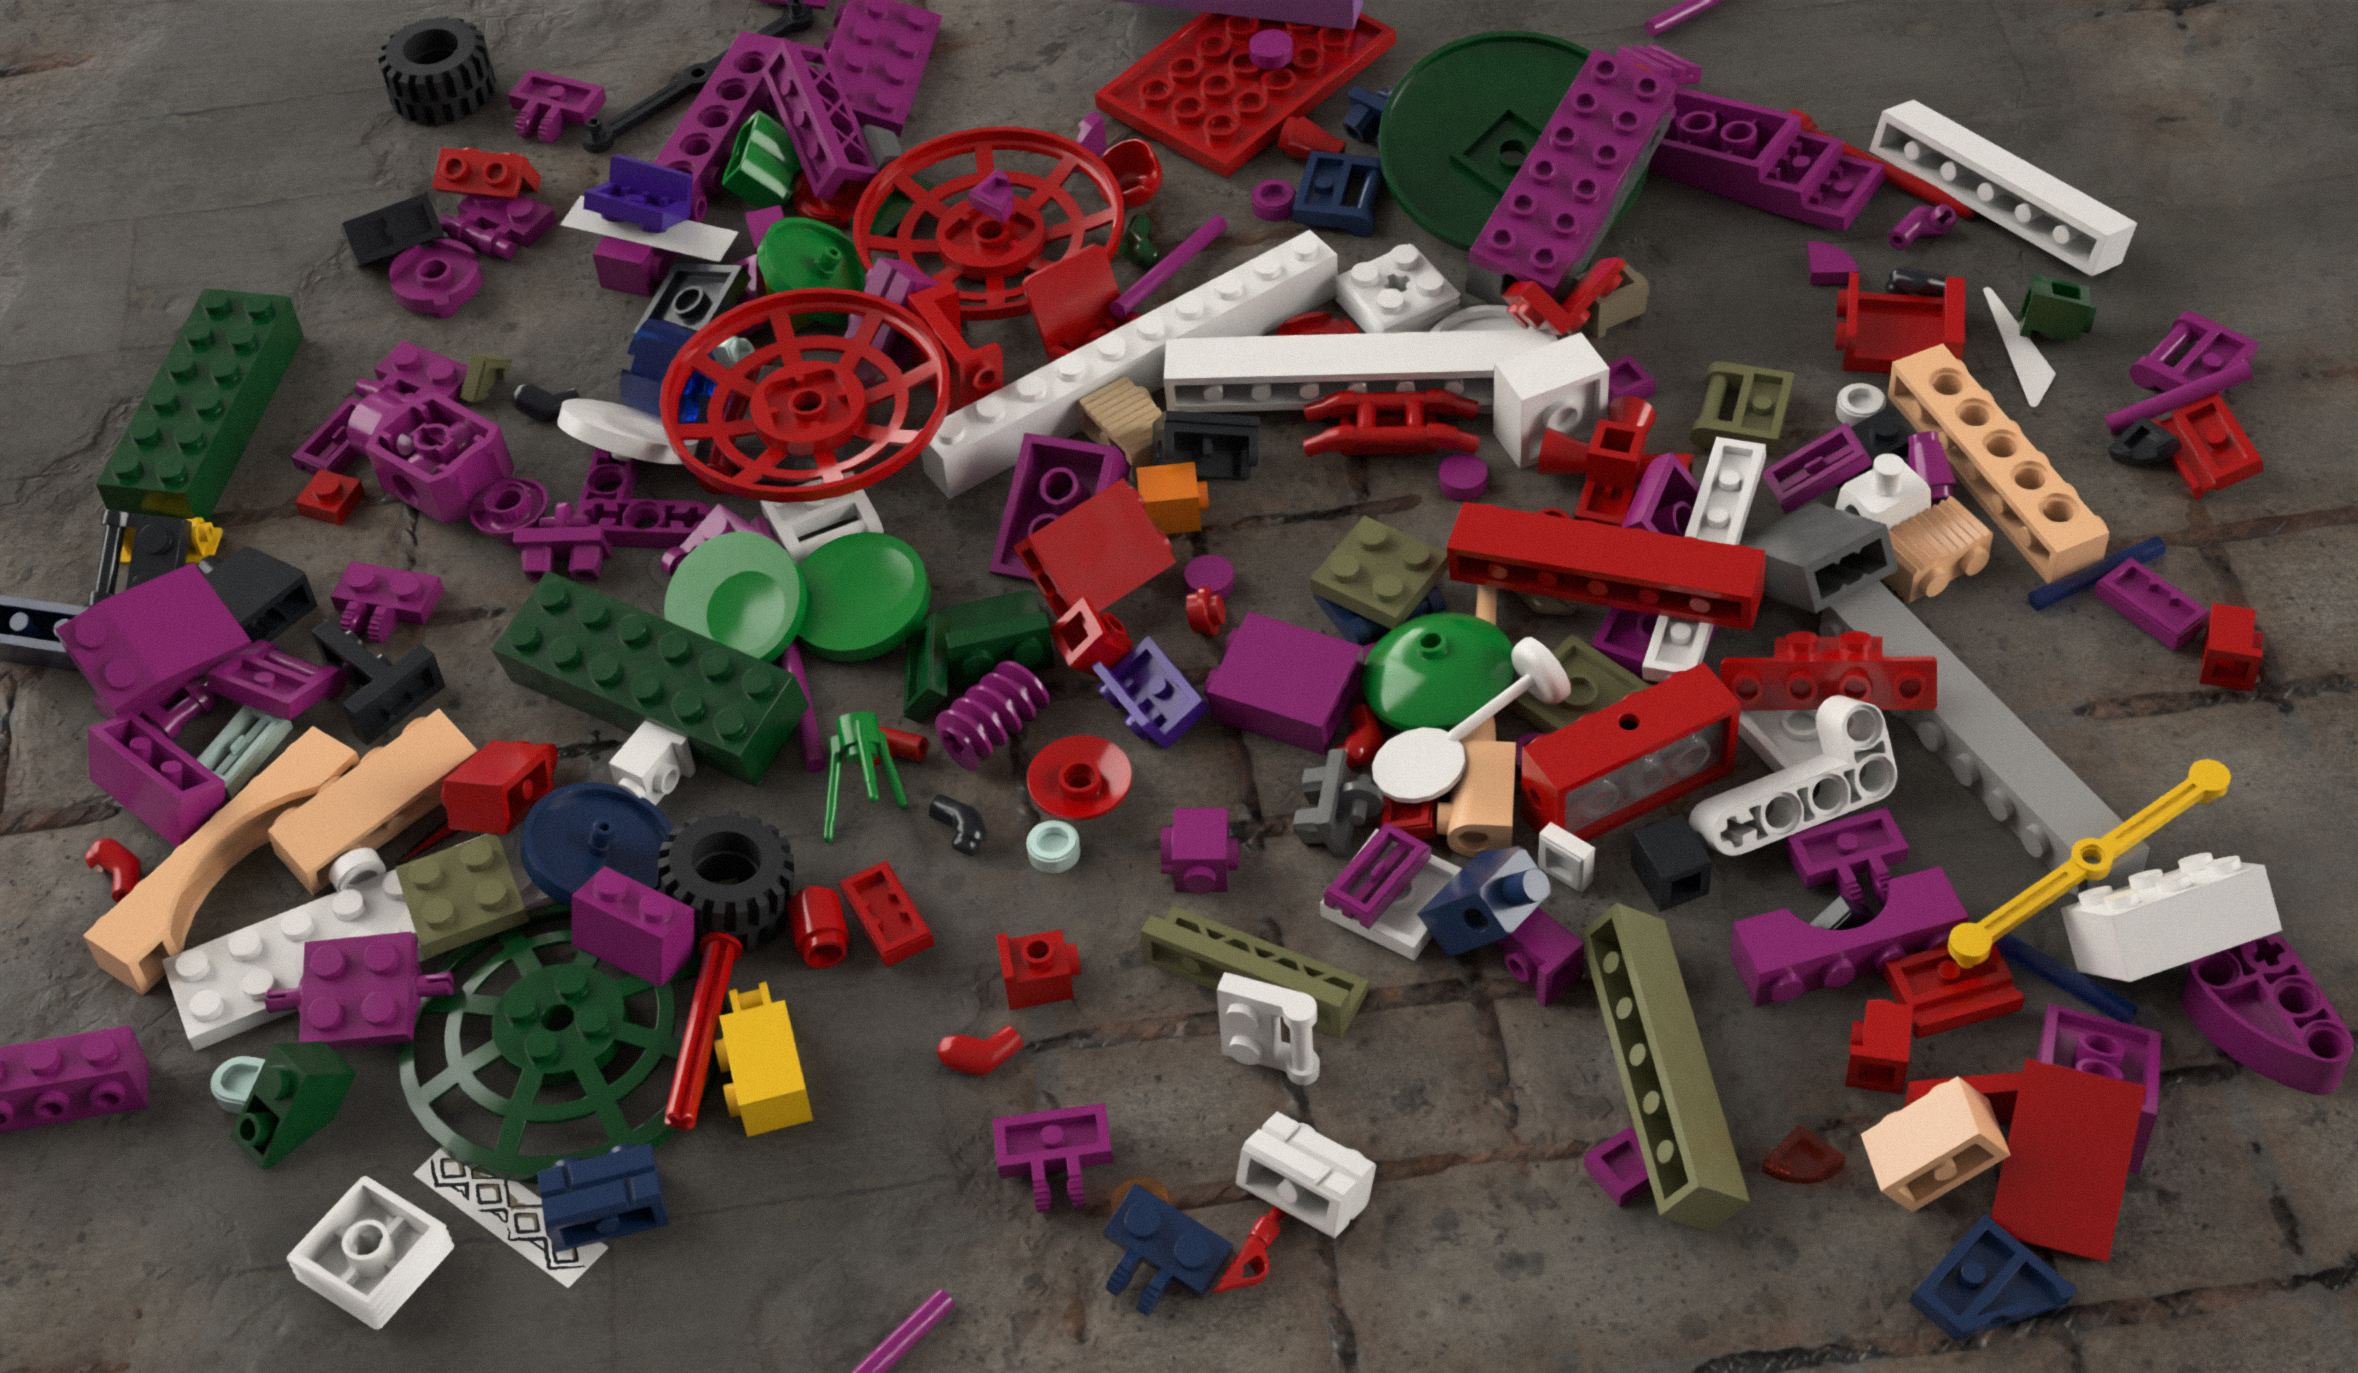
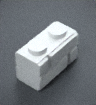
M1276 1112L1263 1124L1261 1130L1258 1129L1245 1141L1241 1149L1235 1183L1237 1186L1335 1239L1348 1226L1350 1219L1353 1220L1366 1207L1371 1194L1376 1165L1358 1151L1347 1149L1324 1137L1309 1125L1298 1123Z

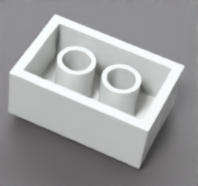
M2200 853L2180 859L2178 861L2179 869L2164 874L2161 869H2153L2128 877L2130 885L2116 890H2112L2111 886H2101L2079 893L2080 902L2060 908L2078 972L2131 982L2282 931L2265 865L2243 863L2240 861L2239 856L2213 859L2212 853Z

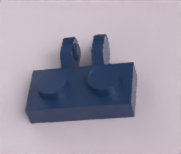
M1134 1183L1103 1229L1104 1238L1127 1252L1111 1274L1105 1290L1115 1296L1120 1295L1130 1284L1133 1275L1141 1263L1144 1262L1158 1272L1141 1292L1136 1308L1138 1311L1149 1316L1173 1281L1202 1299L1233 1252V1244Z

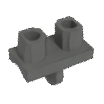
M1344 748L1329 750L1326 766L1304 769L1302 779L1303 793L1309 804L1318 803V807L1296 810L1293 821L1294 830L1303 844L1325 843L1333 857L1348 856L1354 825H1362L1365 822V818L1375 817L1380 814L1385 800L1383 792L1372 784L1373 780L1369 775H1358L1349 769L1346 765L1347 752Z

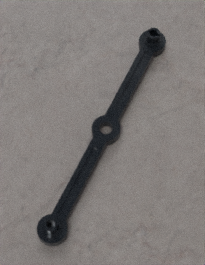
M788 0V7L784 9L782 17L755 33L783 38L793 31L807 30L814 24L813 9L803 4V0ZM729 49L705 63H695L688 66L684 70L682 77L602 124L599 117L587 119L585 122L586 128L580 134L583 148L590 153L607 151L613 146L614 139L692 92L700 93Z

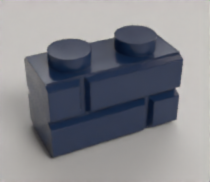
M633 1143L620 1144L612 1148L608 1154L585 1160L578 1157L564 1158L557 1161L552 1168L537 1172L544 1222L555 1253L670 1224L661 1174L651 1143L642 1146Z

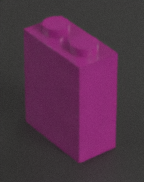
M1248 611L1239 629L1234 628L1231 631L1225 647V657L1219 669L1213 668L1206 679L1204 696L1208 698L1209 705L1211 706L1212 720L1326 756L1355 697L1354 691L1361 680L1364 667L1362 646Z

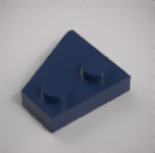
M1984 1213L1913 1292L1908 1302L1952 1339L1959 1341L2065 1306L2078 1289Z

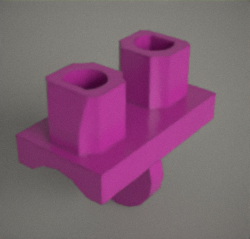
M559 502L557 504L555 517H540L539 528L514 529L513 543L522 555L523 572L531 582H539L547 571L554 573L555 560H570L569 573L573 579L580 581L598 580L603 559H612L611 542H606L602 526L590 527L589 516H574L569 502Z

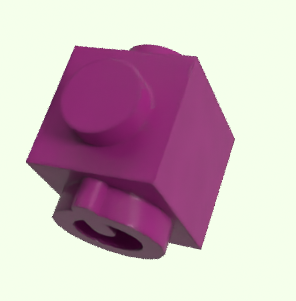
M1174 808L1173 827H1162L1161 874H1173L1175 892H1191L1194 894L1228 892L1229 870H1239V838H1230L1228 808Z

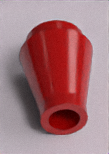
M1289 116L1280 133L1277 148L1286 152L1287 158L1308 161L1311 150L1344 154L1347 142L1336 138L1304 116H1301L1299 119Z

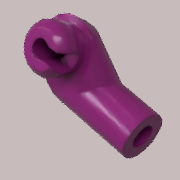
M1945 204L1938 207H1916L1890 231L1888 240L1895 249L1904 250L1916 238L1941 237L1949 233L1956 224L1957 214L1951 206Z

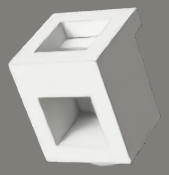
M646 720L609 762L615 786L621 787L639 799L644 797L655 806L665 794L673 791L681 775L691 778L696 772L687 738Z

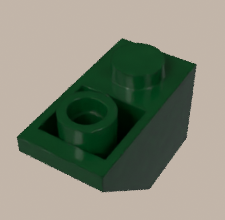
M324 1041L273 1043L229 1137L261 1169L271 1168L335 1119L356 1075V1071Z

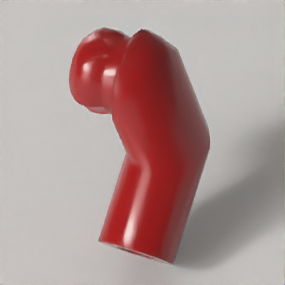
M112 838L96 840L92 847L87 850L85 861L90 869L98 864V873L109 871L113 874L112 899L119 903L140 882L141 861L139 857Z

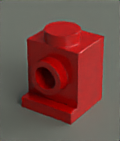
M1083 596L1050 628V634L1068 666L1099 679L1101 678L1091 667L1096 661L1100 660L1112 670L1132 651V641L1126 636L1127 631L1124 625L1108 612L1104 614L1096 612L1091 601Z
M2212 603L2203 637L2199 683L2253 692L2263 658V650L2261 649L2263 632L2254 631L2256 609Z
M1062 929L1008 939L1007 933L996 934L1009 1010L1074 999L1071 977L1081 975L1076 943H1064Z
M1885 999L1867 1000L1864 1022H1852L1845 1086L1903 1094L1909 1063L1914 1006L1896 1004Z

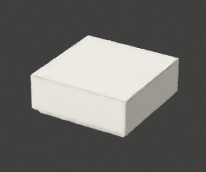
M1550 822L1539 833L1538 867L1573 889L1583 892L1593 881L1595 847Z

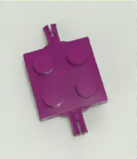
M411 931L305 942L303 975L299 981L298 988L267 990L265 996L268 999H265V1005L268 1013L289 1010L299 1011V1042L324 1041L332 1049L412 1042L414 1040L415 1014L420 1005L421 998L453 995L454 988L452 986H454V978L450 971L438 974H420L417 966L418 939Z

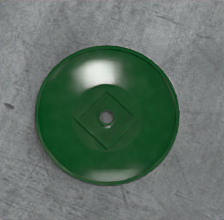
M1495 31L1467 36L1450 42L1426 55L1412 66L1391 92L1381 117L1379 130L1381 169L1393 197L1405 213L1421 228L1437 239L1457 249L1469 252L1592 52L1575 43L1551 35L1527 31ZM1518 151L1525 158L1518 162H1510L1501 155L1504 152ZM1650 161L1609 230L1623 219L1639 197L1645 184Z

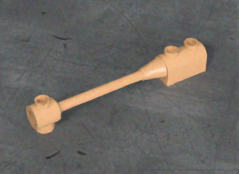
M1478 585L1476 617L1482 618L1496 626L1498 588ZM1494 715L1459 741L1465 750V770L1455 786L1446 792L1450 793L1449 803L1438 802L1437 834L1447 835L1449 847L1456 853L1467 857H1474L1477 853L1512 847L1516 742L1496 741Z

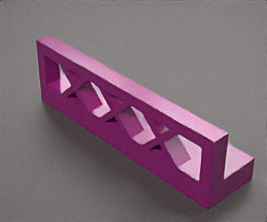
M782 40L762 69V73L815 197L830 200L845 179L870 183L880 171L826 49ZM805 61L815 63L819 72H817ZM818 90L830 98L832 103L820 95ZM831 121L843 129L846 135L833 126ZM845 153L856 160L859 165L849 163Z

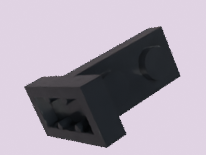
M325 620L312 630L324 664L345 670L348 678L347 682L359 690L342 704L355 737L367 746L445 687L434 653L422 644L392 665L384 655L378 654L374 656L366 650L364 644L351 630L343 632L329 620Z

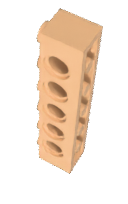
M1942 343L1892 362L1888 398L1918 433L1927 431L1938 432L1939 441L1942 444L1953 474L2050 587L2102 567L2110 533L2104 521L2090 511L2079 498L2075 488L2059 476L2051 467L2046 455L2036 450L2023 435L2019 425L2006 416L1995 403L1991 393L1983 389L1975 381L1960 359H1956Z

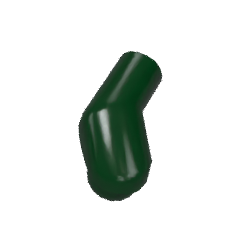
M1134 215L1122 235L1119 252L1131 264L1137 263L1143 270H1149L1158 260L1160 252L1156 247L1150 245V240L1147 238L1152 229L1151 221L1143 215Z

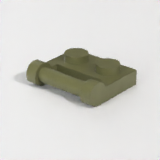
M1723 361L1712 363L1708 367L1705 378L1708 388L1700 418L1695 420L1692 425L1690 440L1697 447L1709 449L1714 446L1716 437L1766 444V452L1777 453L1793 389L1795 373ZM1732 387L1741 388L1732 422L1719 420L1726 392Z

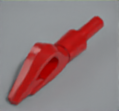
M1273 1205L1267 1216L1262 1215L1258 1217L1247 1236V1241L1223 1275L1220 1283L1212 1290L1214 1294L1258 1285L1266 1279L1270 1269V1262L1265 1251L1281 1231L1279 1223L1286 1214L1285 1211ZM1250 1265L1255 1275L1250 1278H1243V1267Z

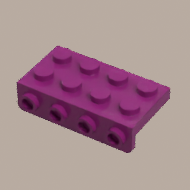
M848 0L847 4L839 3L833 27L837 28V31L829 29L823 49H826L859 125L865 127V124L881 127L894 132L897 137H901L940 29L943 15L894 0ZM818 90L820 95L832 103L830 98Z

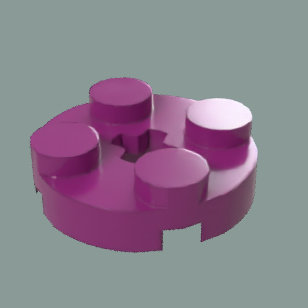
M452 239L434 240L436 247H429L421 250L418 244L409 247L396 257L389 268L391 289L398 305L413 312L431 313L435 318L443 319L453 316L457 312L458 306L467 302L478 291L479 287L483 284L484 278L475 253L465 243Z

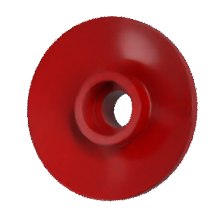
M1090 735L1069 736L1050 743L1034 757L1027 773L1028 791L1034 803L1045 813L1069 821L1090 820L1111 812L1126 798L1132 784V769L1126 754L1114 743Z

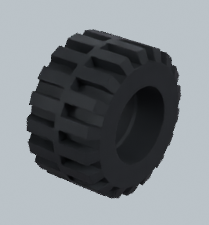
M438 16L434 19L424 18L420 19L419 22H411L404 25L402 30H397L390 35V40L384 41L381 46L382 52L378 54L380 69L391 105H393L398 115L403 114L404 119L408 121L418 120L419 124L426 125L436 122V125L446 124L447 121L451 120L458 121L464 119L463 116L467 114L472 115L479 111V106L486 105L490 100L489 95L493 94L496 88L494 83L496 79L484 35L481 30H477L476 25L471 22L465 23L464 19L461 18L448 19V16Z
M717 811L705 813V818L701 820L692 817L684 821V829L675 827L668 834V842H663L659 850L657 891L695 909L694 943L699 945L701 938L709 933H726L737 938L741 942L743 949L748 953L758 948L759 941L768 944L776 938V930L783 931L788 923L787 903L793 897L795 863L794 854H790L791 845L787 838H779V829L774 825L763 826L761 825L762 818L752 814L748 818L740 817V812L728 811V815H718ZM738 877L740 881L739 884L734 885L712 883L713 881Z

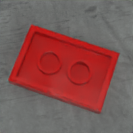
M2025 1057L2006 1144L2010 1156L2003 1159L1990 1218L2019 1241L2108 1262L2146 1085Z

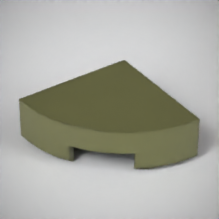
M472 353L460 397L472 403L487 398L490 395L487 391L494 385L497 379L504 380L507 377L513 359L502 354Z

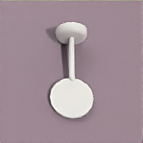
M1525 637L1515 645L1511 653L1512 664L1519 677L1517 682L1449 731V733L1442 729L1422 727L1404 731L1389 739L1377 752L1372 764L1375 785L1385 796L1396 802L1414 804L1433 800L1450 791L1461 779L1466 767L1465 750L1459 740L1526 690L1538 700L1550 705H1557L1569 697L1571 694L1569 679L1551 651L1536 639Z

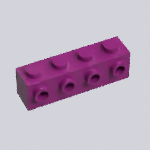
M130 1025L0 1047V1133L147 1108L149 1061Z

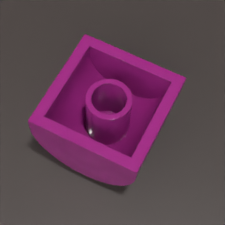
M1672 452L1657 457L1649 464L1621 527L1640 528L1650 532L1685 536L1700 485Z

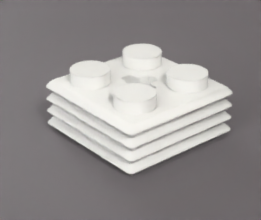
M1413 244L1396 246L1391 252L1372 261L1358 263L1351 270L1335 277V280L1338 282L1335 284V287L1338 289L1335 292L1338 296L1336 301L1366 333L1427 332L1440 320L1460 310L1458 305L1460 303L1458 298L1460 292Z
M363 1176L288 1254L287 1261L290 1263L293 1273L296 1274L297 1280L373 1329L378 1330L384 1326L452 1251L454 1243L451 1242L452 1238L449 1236V1231L446 1230L444 1223L368 1176Z

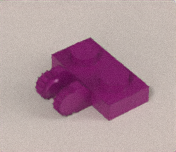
M532 69L528 70L508 95L511 108L521 111L515 121L516 135L530 138L533 132L535 133L539 129V141L553 144L556 138H559L562 134L564 121L586 126V120L594 117L607 101L603 86Z
M351 561L330 597L336 610L345 611L341 617L340 630L343 632L351 630L358 636L370 616H373L369 622L368 638L372 642L383 644L388 639V636L391 635L398 621L425 625L444 588L438 576Z
M1887 807L1797 832L1785 838L1784 846L1805 889L1835 881L1838 896L1841 895L1862 905L1865 903L1860 885L1857 884L1854 875L1867 872L1873 894L1881 905H1885L1889 880L1892 879L1887 866L1907 861L1909 846Z
M1105 1103L992 1119L999 1178L1032 1175L1037 1213L1050 1211L1049 1205L1052 1202L1050 1186L1046 1182V1172L1068 1170L1069 1180L1066 1182L1068 1198L1072 1202L1073 1208L1083 1207L1086 1205L1081 1168L1113 1163Z

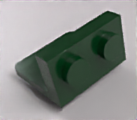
M1022 590L947 606L938 611L939 615L950 619L949 633H946L945 637L948 648V661L955 688L979 684L984 675L993 673L996 665L1006 660L1016 662L1030 672L1055 667L1047 616L1045 612L1040 613L1036 595L1031 590Z

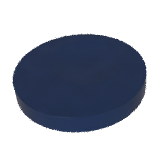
M604 783L571 784L546 794L531 808L522 831L520 855L524 868L531 880L549 897L572 908V895L604 866L657 891L659 850L663 842H668V834L673 828L665 815L644 797L639 799L621 787Z

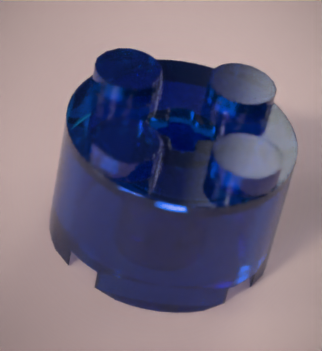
M653 318L646 320L637 330L627 351V354L635 356L631 371L622 369L620 395L623 403L643 412L661 417L660 396L662 382L670 363L682 346L698 331L667 320H656ZM711 351L707 356L714 360V355ZM693 371L680 397L678 409L679 424L694 423L698 414L700 400L704 394L711 396L717 383L699 372Z

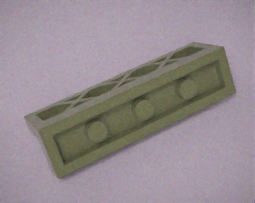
M1176 906L1171 908L1164 920L1150 915L1141 929L1145 964L1217 991L1224 972L1308 994L1317 1004V1021L1312 1026V1029L1338 1039H1342L1370 990L1369 980Z

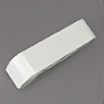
M1842 695L1831 696L1826 699L1819 707L1816 715V727L1823 751L1822 755L1703 800L1695 806L1690 814L1688 821L1690 828L1693 832L1698 831L1703 835L1708 848L1729 856H1736L1885 798L1896 785L1897 767L1885 718L1881 710L1873 704ZM1854 714L1853 725L1847 732L1848 719ZM1866 764L1865 776L1859 781L1861 768ZM1820 781L1819 794L1813 799L1814 787ZM1771 800H1774L1772 813L1766 818L1765 811L1767 805Z

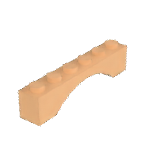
M314 726L306 731L297 741L291 743L285 752L262 773L255 776L228 804L214 813L206 824L184 844L178 846L172 855L149 876L141 880L126 897L106 915L100 917L94 926L83 935L98 966L141 995L149 991L166 975L162 960L184 952L186 936L195 913L209 891L229 869L253 850L271 841L268 829L273 826L275 820L284 811L292 807L299 808L316 796L320 787L334 777H343L357 767L360 763L357 752Z

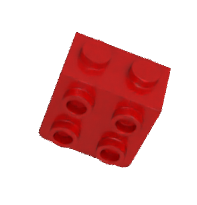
M1091 244L1027 276L1022 282V288L1049 363L1143 316L1132 311L1124 318H1117L1112 314L1110 305L1121 295L1105 249L1097 244Z
M1619 257L1598 260L1559 303L1553 300L1535 281L1513 283L1501 296L1510 305L1506 312L1525 329L1532 326L1534 329H1550V335H1563L1566 331L1571 335L1590 317L1591 313L1586 309L1598 296L1605 299L1619 286L1623 280L1619 273L1626 266V263Z

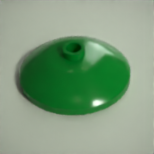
M1434 613L1414 618L1387 633L1368 654L1361 674L1362 689L1366 702L1380 720L1396 729L1408 731L1426 727L1449 732L1514 684L1516 672L1511 657L1513 647L1507 636L1498 627L1479 617L1461 613Z

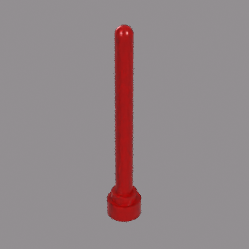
M1792 109L1788 112L1801 116L1802 131L1835 138L1818 130L1817 124L1812 122L1810 115L1797 109ZM1843 142V155L1884 164L1885 182L1937 207L1944 204L1949 205L1955 210L1957 216L1963 219H1972L1977 214L1975 210L1962 204L1931 183Z

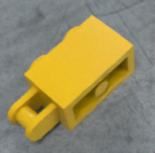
M767 981L758 983L759 989L738 994L737 989L729 990L733 1013L719 1016L724 1038L714 1040L721 1073L731 1071L733 1083L723 1085L730 1117H742L747 1137L813 1120L785 1000L772 1003Z

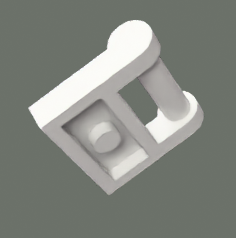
M850 471L842 475L843 478H847L855 474L853 473V471ZM820 479L809 481L799 486H811L824 482ZM863 489L843 496L812 502L779 503L760 500L763 514L769 520L770 527L779 540V544L794 558L798 565L816 549L836 538L862 532L884 534L881 521ZM857 516L859 519L801 542L798 540V537Z
M1224 972L1217 988L1222 1054L1231 1056L1243 1064H1260L1286 1071L1288 1078L1297 1085H1308L1316 1081L1320 1073V1061L1318 1055L1313 1051L1312 1026L1317 1021L1316 1001L1310 995ZM1280 1016L1283 1017L1285 1024L1289 1027L1290 1043L1282 1042Z

